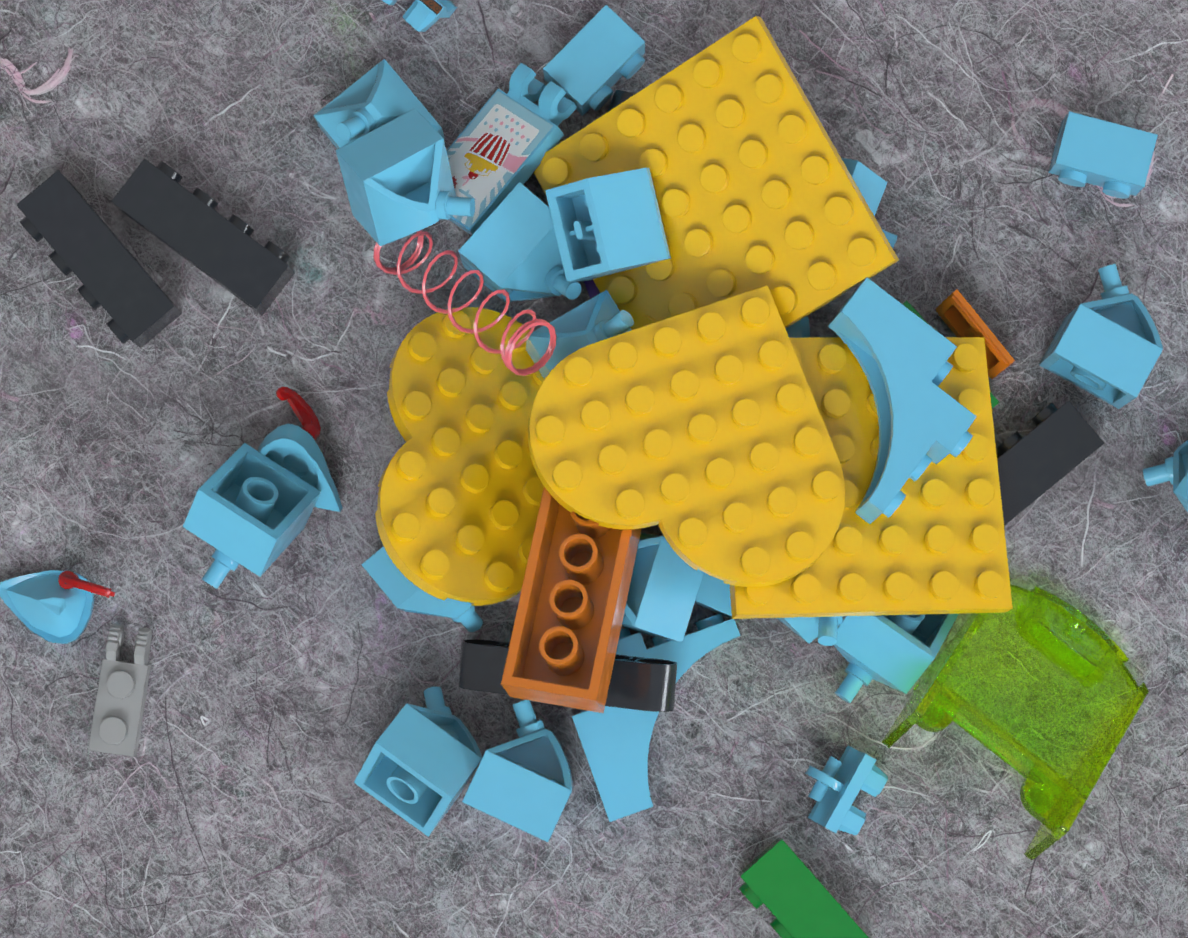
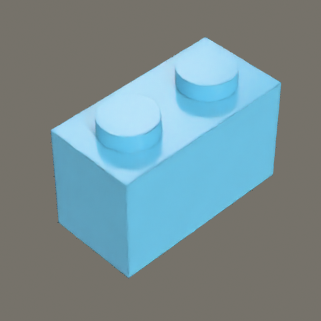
M605 5L543 68L544 80L547 83L552 81L563 88L566 92L564 97L575 103L577 106L576 110L582 116L590 108L597 111L613 95L614 91L611 87L622 76L626 79L631 78L644 64L645 59L642 56L645 54V41L612 9Z
M1069 111L1061 122L1048 173L1058 175L1060 182L1070 186L1084 187L1088 183L1103 187L1102 192L1115 198L1127 199L1130 195L1136 196L1145 187L1158 135Z

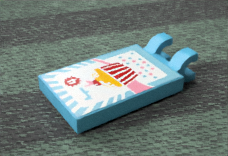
M520 63L511 75L508 93L506 94L502 90L497 89L446 151L456 197H468L475 200V211L472 217L451 215L449 220L470 235L474 234L519 182L524 184L540 165L545 153L555 147L564 136L558 125L567 119L577 108L574 102L564 97L566 92L563 88L552 81L545 86V84L534 78L536 73L523 63ZM539 99V106L533 102Z

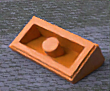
M958 289L952 292L936 308V312L956 337H984L989 378L994 379L1015 362L1014 358Z

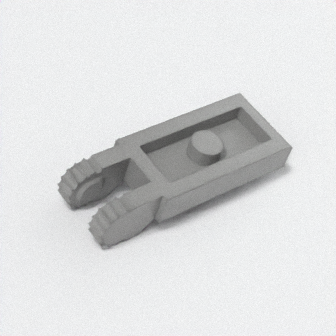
M113 623L109 630L106 645V659L102 660L88 750L136 757L151 670L148 661L152 630L141 627L135 639L134 663L121 662L120 656L125 637L124 626Z

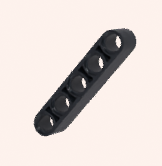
M480 639L462 640L459 687L467 690L508 695L501 685L510 642ZM616 654L605 706L652 712L673 711L677 662Z

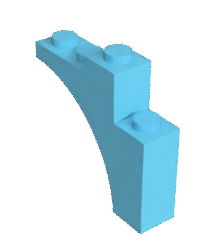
M866 278L850 296L828 327L843 340L858 360L867 377L877 409L879 449L876 467L868 490L855 511L859 517L871 524L881 514L889 518L906 497V494L900 491L908 478L915 482L923 474L931 461L937 465L948 454L956 458L973 437L967 430L977 416L938 387L953 367L947 360L957 346L869 278Z
M718 614L696 622L698 631L684 636L683 642L654 637L652 640L655 647L646 649L640 632L631 635L629 628H624L620 631L616 654L677 662V683L680 677L706 653L721 644L739 637L740 633L734 619L724 622L722 614ZM605 706L604 713L580 709L581 713L572 716L609 822L653 807L648 785L647 761L649 743L659 712Z

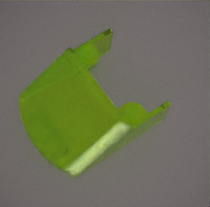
M1010 584L1013 609L1005 613H972L914 687L913 690L915 692L889 729L882 743L890 748L914 724L926 731L936 733L943 731L952 721L1025 777L1019 791L1020 800L1024 808L1042 823L1024 853L1032 861L1070 830L1149 690L1144 682L1138 686L1124 665L1129 658L1086 615L1061 598L1035 586L1029 591Z

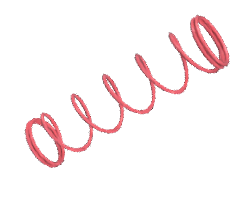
M417 231L416 234L406 241L399 253L397 267L394 268L382 265L380 260L381 246L376 242L374 261L377 267L385 273L398 275L402 286L409 292L423 294L427 306L435 312L448 314L453 326L458 330L470 334L474 333L479 346L489 353L501 354L505 366L516 375L526 376L535 373L551 358L556 347L557 334L555 328L546 320L537 319L536 313L533 310H523L511 319L502 336L501 350L489 348L482 342L478 332H483L493 327L503 318L508 310L510 296L505 289L496 290L483 300L476 313L473 330L463 328L455 321L452 313L470 305L482 290L484 277L483 273L479 270H470L455 282L450 292L447 305L448 310L437 308L430 302L426 293H431L443 287L456 272L458 257L454 251L445 250L436 255L429 263L424 273L422 290L414 289L405 283L401 274H406L418 268L431 253L433 238L427 231ZM425 235L429 238L430 243L427 253L420 262L407 269L419 257L424 245ZM418 237L414 253L405 263L400 265L407 245L414 238ZM450 254L453 256L455 264L448 278L440 285L426 290L427 274L432 265L443 255ZM469 274H477L480 277V285L475 295L466 304L452 309V297L458 284ZM502 293L505 295L506 305L500 316L491 324L478 329L479 314L485 303L496 294ZM530 314L533 320L519 327L511 336L506 349H504L505 338L511 325L521 315ZM535 326H546L550 333V342L544 355L533 366L526 369H516L511 360L512 351L521 346L530 337ZM530 329L526 337L516 344L521 335Z

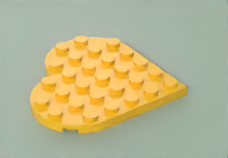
M768 285L582 347L568 355L551 370L541 384L533 402L528 425L530 456L539 479L546 490L561 506L571 513L574 511L586 519L599 523L598 526L621 530L640 529L658 524L671 548L685 563L696 571L699 569L712 577L723 580L725 584L741 587H761L788 580L806 570L822 555L839 528L845 507L846 494L843 470Z
M465 307L457 312H453L452 315L455 321L463 328L473 330L476 313L479 308ZM482 308L477 324L478 329L491 324L501 313ZM437 312L423 319L406 335L397 348L390 364L389 390L387 391L388 404L394 423L406 443L390 460L380 478L377 511L375 512L376 525L388 556L399 571L418 588L444 601L450 598L471 602L472 606L490 605L514 597L522 590L544 485L534 468L528 444L530 413L544 378L539 370L526 376L516 375L505 366L501 354L485 351L479 346L474 333L461 332L453 326L448 314ZM504 315L493 327L483 332H478L482 342L489 348L501 350L500 345L503 333L512 318ZM517 320L511 325L506 335L504 349H506L511 336L523 325ZM530 329L521 335L516 344L526 337ZM526 341L512 351L511 360L516 369H526L534 365L533 360L526 351Z

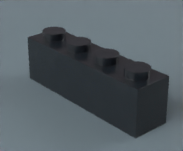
M144 158L111 202L121 212L263 316L295 274L290 266L286 264L290 256L270 241L263 247L250 236L254 229L236 215L232 214L227 220L216 212L215 208L218 206V203L201 189L196 188L193 193L189 192L179 184L183 177L166 163L161 161L156 167Z
M59 170L17 204L18 208L26 216L20 221L22 226L37 242L43 238L46 239L54 249L48 255L65 276L73 271L83 283L77 289L78 292L94 310L102 306L112 319L106 324L123 344L131 340L138 347L142 348L182 314Z
M1067 401L1059 408L1051 402L1031 419L1036 425L1033 430L1024 437L1016 431L996 448L1001 454L997 458L1004 526L1104 444L1103 440L1070 401Z

